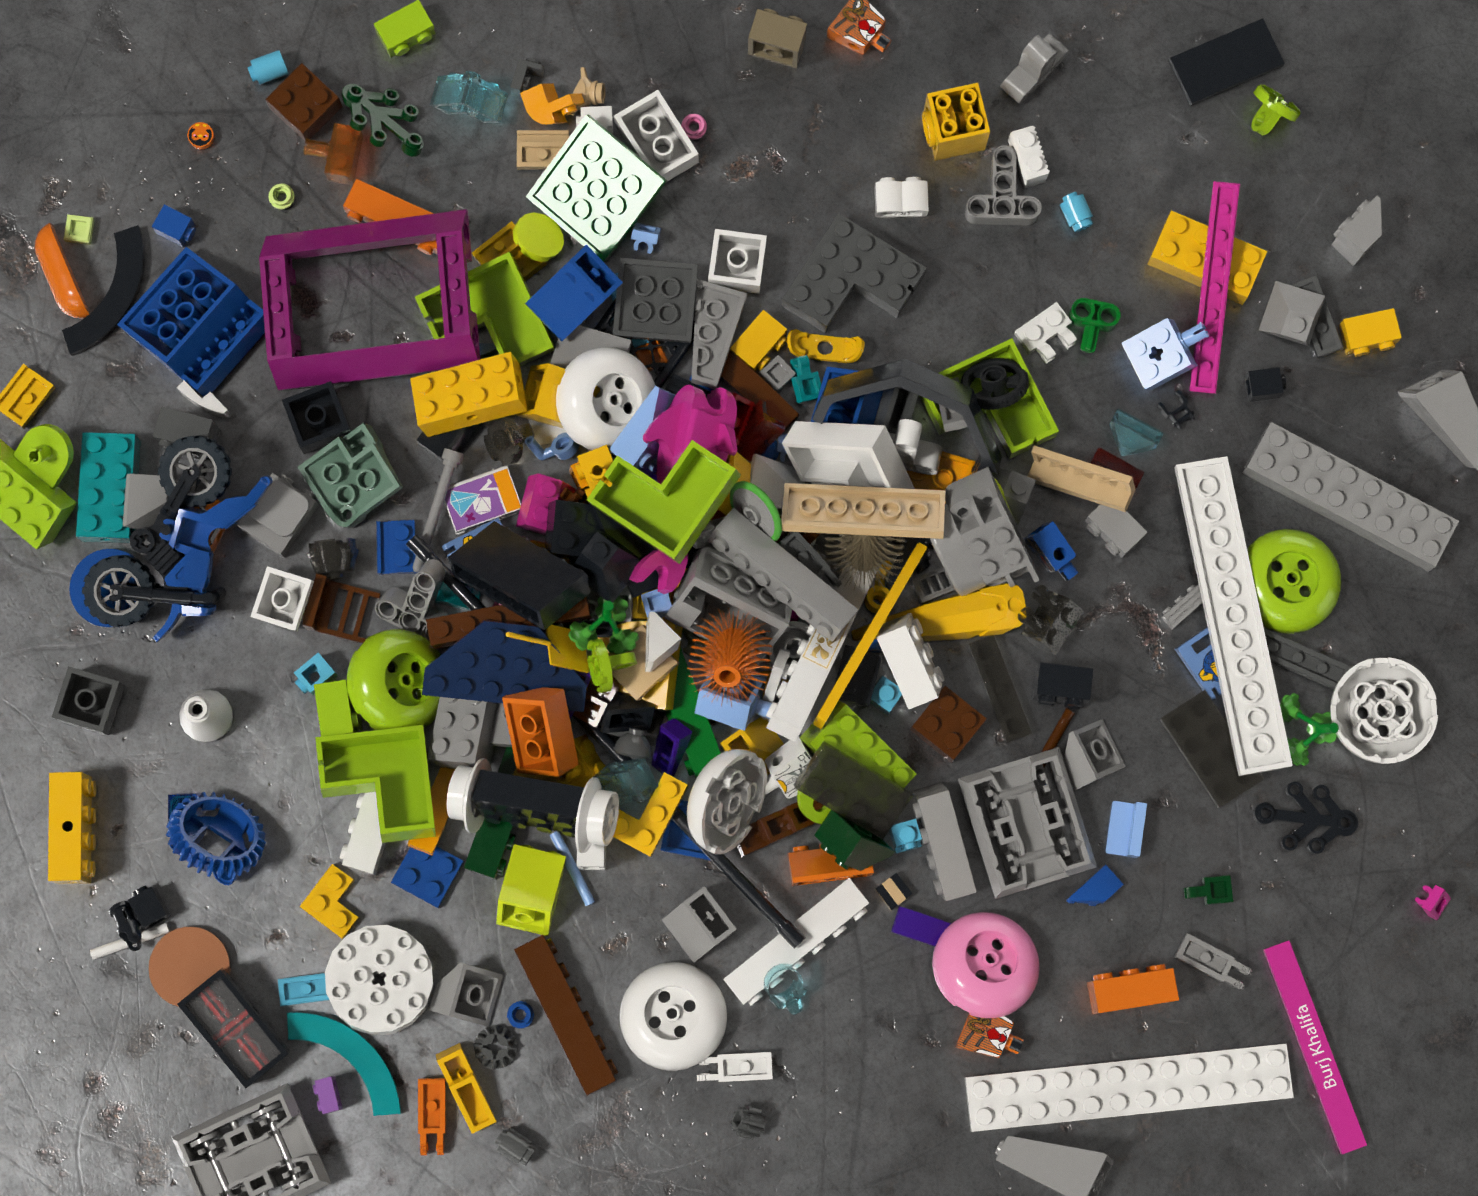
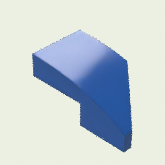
M1104 865L1066 901L1070 904L1075 902L1086 903L1088 906H1096L1099 903L1103 904L1124 884L1107 865Z

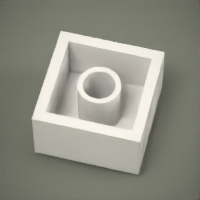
M715 229L708 282L738 291L760 294L767 235Z

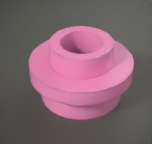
M689 114L681 123L689 139H699L706 133V120L699 114ZM691 124H697L699 129L692 131L689 127Z

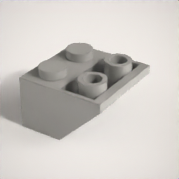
M1376 196L1372 201L1366 199L1356 209L1357 211L1351 217L1349 216L1333 234L1336 239L1331 245L1353 266L1374 246L1382 235L1381 198L1379 196Z
M705 886L662 919L693 963L737 931L736 927Z

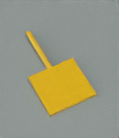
M556 625L549 626L546 629V636L550 641L506 632L507 637L547 646L549 663L552 666L570 670L574 669L584 673L589 672L586 650H579L575 642L570 640L568 634L571 630L569 628Z

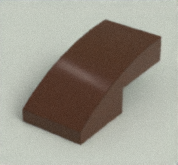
M613 677L611 691L599 693L597 688L600 686H595L591 682L588 691H586L584 712L575 711L573 716L598 728L603 720L606 706L616 693L619 692L622 685Z

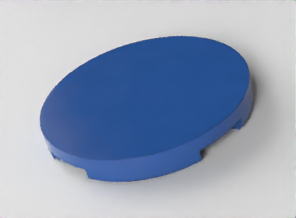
M119 549L95 551L86 556L76 566L72 574L69 589L72 604L82 618L95 626L113 628L109 624L99 622L97 617H93L89 613L90 609L88 606H85L83 601L85 600L84 594H82V587L85 584L83 582L84 578L89 573L90 568L102 559L115 555H128L131 558H135L125 551ZM116 571L119 582L123 581L128 573ZM111 573L105 577L104 583L114 584ZM131 577L128 581L130 583L137 584L133 577ZM101 587V595L105 598L110 594V590ZM108 600L105 602L110 608L115 609L116 601ZM121 600L120 610H126L131 607L125 600Z

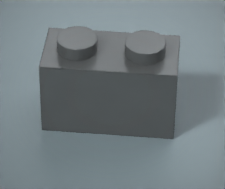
M901 387L883 390L874 425H885L889 433L895 434L900 420H911L918 395Z

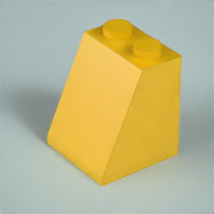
M550 363L531 366L524 388L528 411L518 413L517 416L563 428L557 413L556 392L565 369ZM598 386L594 389V397L601 391Z

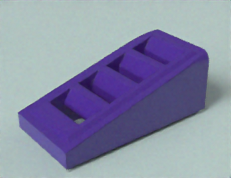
M671 719L662 724L651 765L662 774L665 772L674 777L691 739L692 731L677 719Z

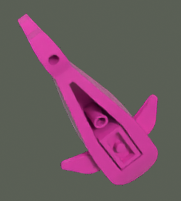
M686 385L675 395L669 408L659 414L649 425L643 435V440L645 443L656 441L659 444L657 458L658 483L662 484L691 440L725 462L728 454L734 456L737 453L734 431L737 405L730 391L719 387L712 390L710 394H707L706 398L703 390L692 385ZM658 549L654 550L639 561L629 580L636 583L642 582L656 570L659 576L658 592L662 594L673 592L685 573L688 553L683 561L678 564Z

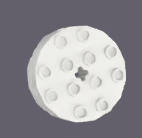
M389 925L365 926L346 935L332 951L325 970L326 994L336 1015L352 1029L371 1035L395 1034L413 1025L427 1009L433 991L432 964L423 945L407 931ZM375 975L386 976L383 986L379 983L373 984L375 982Z

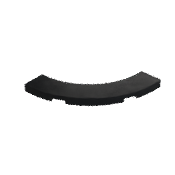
M139 225L114 233L117 264L112 284L104 299L83 320L62 330L71 356L99 343L103 337L118 326L117 324L132 307L142 282L145 257L144 243Z

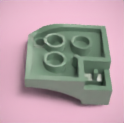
M362 423L343 438L337 437L298 466V469L323 509L333 522L344 528H353L366 519V515L403 488L386 456L383 443L372 426L366 423ZM348 511H351L352 517L348 520L346 514Z

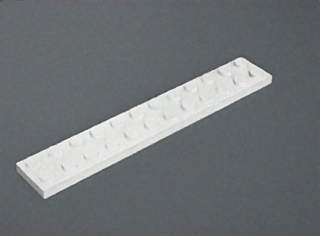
M1228 457L1178 464L1174 468L1238 775L1244 776L1292 767V759Z
M1287 1044L965 1077L971 1132L1294 1098Z

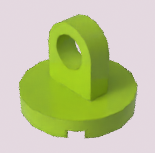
M1260 84L1253 92L1263 104L1255 114L1251 128L1262 136L1268 134L1273 129L1281 116L1295 122L1301 114L1300 109L1293 102L1289 101L1287 103L1284 101L1282 94L1267 85Z
M602 639L590 640L587 644V649H592V655H588L587 659L589 672L593 684L600 686L597 688L599 693L611 691L613 685L612 671L637 664L634 652L609 656Z

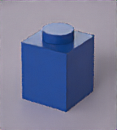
M165 204L152 225L156 234L181 247H184L186 242H190L196 232V225L192 218Z

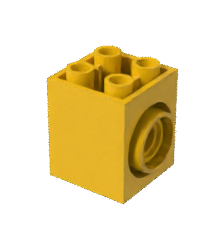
M978 83L927 93L924 111L922 112V123L927 144L929 147H932L935 161L985 150L990 129Z

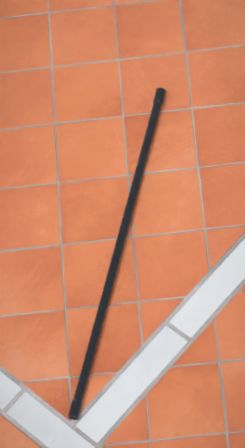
M418 534L407 542L406 546L422 562L425 563L429 559H434L443 564L446 571L443 582L471 611L486 608L459 579L453 576L452 571L435 555L434 551ZM573 716L651 797L657 784L631 757L615 752L616 742L609 734L600 731V725L596 728ZM677 807L672 820L795 949L806 937L765 898L724 854H713L703 849L694 840L688 827L687 815Z

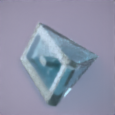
M1120 409L1116 410L1109 424L1121 456L1156 449L1164 434Z

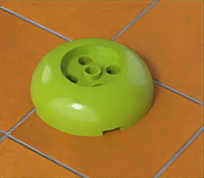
M1279 529L1260 536L1248 546L1247 551L1264 628L1283 634L1300 633L1316 627L1330 615L1340 596L1341 572L1334 554L1323 541L1301 530ZM1300 560H1304L1308 564L1307 570L1302 571L1298 568ZM1272 562H1280L1282 570L1279 572L1273 571L1271 567ZM1290 574L1291 578L1295 579V583H1290L1287 580V575ZM1302 586L1308 587L1310 592L1308 597H1303L1299 591ZM1279 587L1284 591L1282 598H1277L1273 594L1274 588Z
M404 629L385 630L368 637L359 649L354 652L347 671V690L356 713L360 714L374 730L423 725L426 728L436 719L440 697L422 695L425 666L441 655L438 649H434L430 645V641L425 637ZM390 662L394 663L395 665V671L393 673H390L387 670V666ZM412 663H415L417 667L415 673L411 669ZM389 690L392 693H396L395 699L391 697V695L388 692ZM413 690H414L415 693L417 694L418 699H415V698L413 697V695H412Z

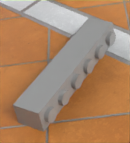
M735 508L726 515L710 535L708 541L712 543L716 550L723 552L738 568L745 570L759 585L767 588L780 602L789 606L796 612L799 618L806 620L817 629L820 635L828 638L831 642L837 638L858 612L854 605Z

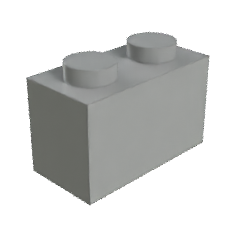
M1101 504L1085 520L1088 523L1087 529L1095 537L1100 536L1106 542L1105 547L1114 556L1118 554L1121 558L1147 534V531L1127 511L1122 512Z

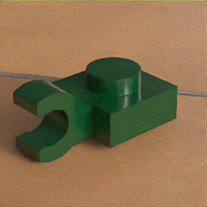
M1230 875L1202 878L1203 886L1183 888L1184 899L1204 897L1205 905L1233 902Z

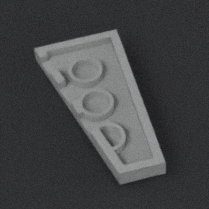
M697 279L691 383L714 390L718 387L747 299V293Z

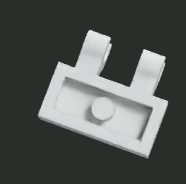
M1057 302L1014 332V335L1026 351L1031 354L1036 350L1046 364L1054 360L1056 355L1052 347L1046 342L1057 335L1068 350L1076 344L1075 341L1077 340L1075 335L1068 329L1072 321Z

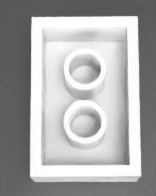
M659 90L614 115L615 126L629 149L667 181L699 163V153Z
M911 613L884 623L876 637L908 709L937 699L943 685L942 682L944 681L940 667H935L931 659L934 657L930 644L928 642L924 643L922 639V626L917 618H913Z

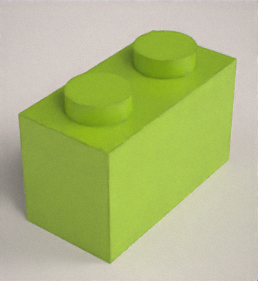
M419 0L373 23L376 33L390 57L395 55L402 56L410 50V47L417 43L424 44L432 39V35L436 34L434 25Z

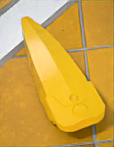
M1002 583L1000 585L985 586L965 596L956 594L887 616L884 623L911 613L913 618H917L922 626L923 633L921 636L923 641L970 639L974 636L1000 635L1018 628L1025 622L1027 611L1021 588L1018 585L1010 587L1008 583ZM870 623L851 631L852 640H861Z

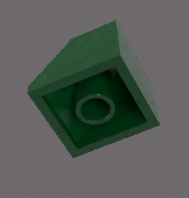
M831 809L814 834L822 843L820 847L827 853L836 857L835 862L847 870L852 867L862 871L893 856L895 853L866 823Z

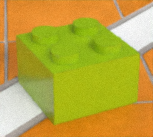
M346 679L314 684L321 737L363 731L361 716L355 712L349 698Z

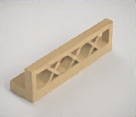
M1038 446L1033 447L1031 453L1034 462L1027 477L1035 479L1036 484L1122 512L1127 511L1136 490L1132 476Z

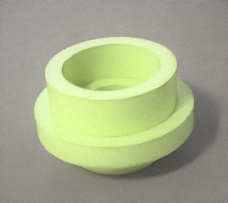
M277 184L269 191V201L276 209L284 210L294 203V191L287 184ZM280 194L287 195L284 201L277 199Z

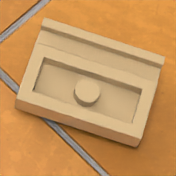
M517 130V170H546L568 140L569 130Z

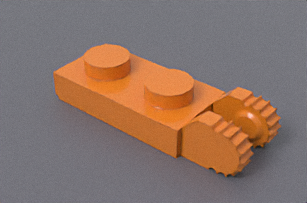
M445 1078L418 1079V1134H420L421 1156L427 1155L429 1150L427 1134L437 1133V1155H444V1133H446Z

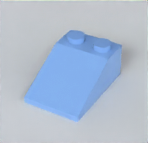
M655 385L609 450L645 474L652 475V473L657 472L659 444L656 441L645 443L643 435L653 420L669 408L675 394Z

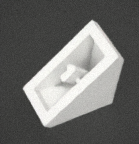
M649 612L646 622L645 672L653 671L678 650L681 638L655 612Z

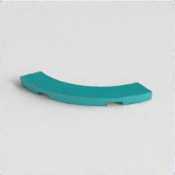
M287 1013L288 1040H305L324 1045L347 1059L357 1070L369 1092L373 1116L401 1114L400 1099L391 1072L377 1050L364 1037L343 1023L327 1017L308 1013Z

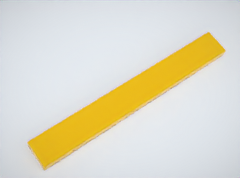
M917 543L814 719L813 725L822 729L925 553L927 549L925 545Z

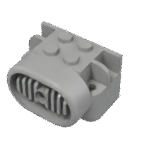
M989 467L948 485L945 489L943 539L930 538L956 592L960 596H965L987 585H1000L1006 581L1010 587L1016 585L1014 578L1030 572L1034 582L1039 581L1029 548Z
M708 543L695 552L691 565L684 573L680 585L674 592V603L665 614V619L693 633L703 632L710 636L714 635L708 630L699 627V625H704L706 628L708 627L713 632L716 631L719 634L713 626L706 622V620H709L711 623L713 622V625L718 629L717 622L712 617L713 615L717 620L719 618L722 626L724 623L722 620L725 616L728 628H731L732 625L735 628L736 620L737 629L739 624L741 625V619L744 621L741 626L742 628L743 626L745 628L751 621L753 623L745 629L744 633L752 627L755 628V625L758 628L752 630L748 636L757 634L758 631L764 632L768 630L769 632L755 635L749 639L772 638L756 641L751 645L769 644L773 646L789 626L792 609L785 603L780 602L767 588L759 585L745 570L738 568L723 552L716 550L712 543ZM696 634V635L699 636V637H703V638L709 640L708 638H706V637L703 636V635ZM765 646L755 649L762 652H769L772 647ZM757 654L756 656L762 659L767 654Z

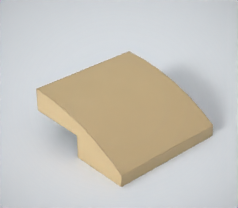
M644 625L633 631L639 635L636 647L631 651L625 652H634L637 664L612 671L613 677L636 701H640L657 682H661L679 664L671 655L653 671L645 672L646 627ZM609 653L608 655L612 656L615 655V653Z

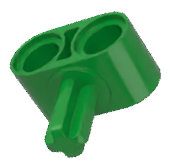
M1080 298L1073 303L1069 312V319L1075 326L1084 328L1080 345L1081 351L1094 353L1099 331L1110 332L1117 326L1121 312L1116 305L1088 298ZM1079 307L1085 308L1088 311V316H1078L1075 309ZM1101 314H1111L1114 321L1111 323L1104 322Z

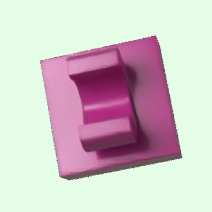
M1424 885L1422 889L1429 894L1428 898L1421 900L1416 897L1415 901L1429 917L1438 920L1451 898L1445 889L1437 885L1434 886L1433 890L1431 887Z

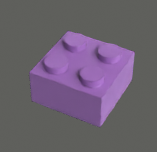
M335 1076L315 1080L313 1090L319 1098V1101H317L319 1112L322 1111V1114L343 1110Z

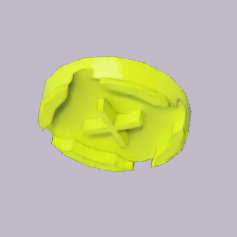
M535 212L525 214L517 221L513 229L515 244L519 245L520 251L526 257L534 261L546 262L552 258L554 259L564 245V237L560 227L555 221L544 214Z

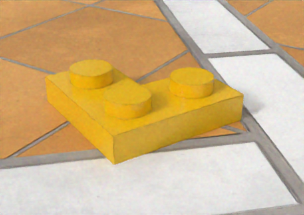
M332 864L300 905V908L344 939L359 919L357 915L339 903V900L354 882V879Z

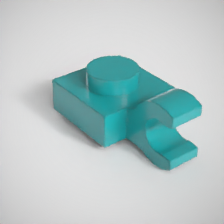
M804 355L790 359L791 367L797 374L796 377L791 378L797 403L817 399L821 388V381L818 371L811 373L808 356Z

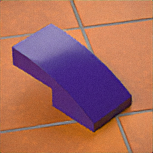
M899 906L891 932L935 947L941 934L951 923Z

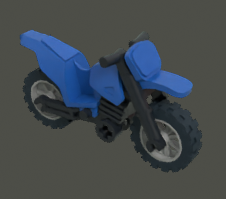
M204 436L180 438L165 449L166 451L159 461L158 475H160L161 479L159 480L160 485L164 487L165 493L169 498L161 508L152 526L137 529L130 536V546L132 549L147 555L145 559L162 575L164 586H161L159 583L154 584L156 581L149 572L150 569L137 558H131L128 555H115L100 560L90 568L83 581L85 582L84 587H82V594L85 597V600H83L84 604L90 609L89 613L93 617H97L99 622L113 627L128 626L145 617L155 602L171 603L172 608L166 623L153 637L158 642L172 630L181 615H212L216 611V605H213V603H216L226 595L224 587H218L214 591H206L210 583L213 564V551H211L212 549L209 545V536L216 528L228 529L253 510L273 480L270 476L261 477L247 496L227 498L208 511L194 508L211 504L218 498H221L231 483L232 468L229 455L227 456L226 450L221 445H218L215 440ZM192 452L203 453L197 464H195ZM187 454L190 466L178 463L183 455ZM207 457L212 461L213 468H207L204 464ZM176 467L183 469L179 479L176 475ZM207 472H214V478L211 483L205 478ZM201 481L207 486L203 490L196 491ZM144 534L149 535L147 541L150 542V544L148 545L144 544L145 538L142 537V535ZM116 571L128 574L123 581L119 582ZM110 573L114 582L113 585L103 582ZM131 577H133L137 584H133L128 581ZM101 587L110 590V594L105 598L101 595ZM108 600L116 601L115 609L110 608L105 602ZM121 600H125L131 607L126 610H120Z

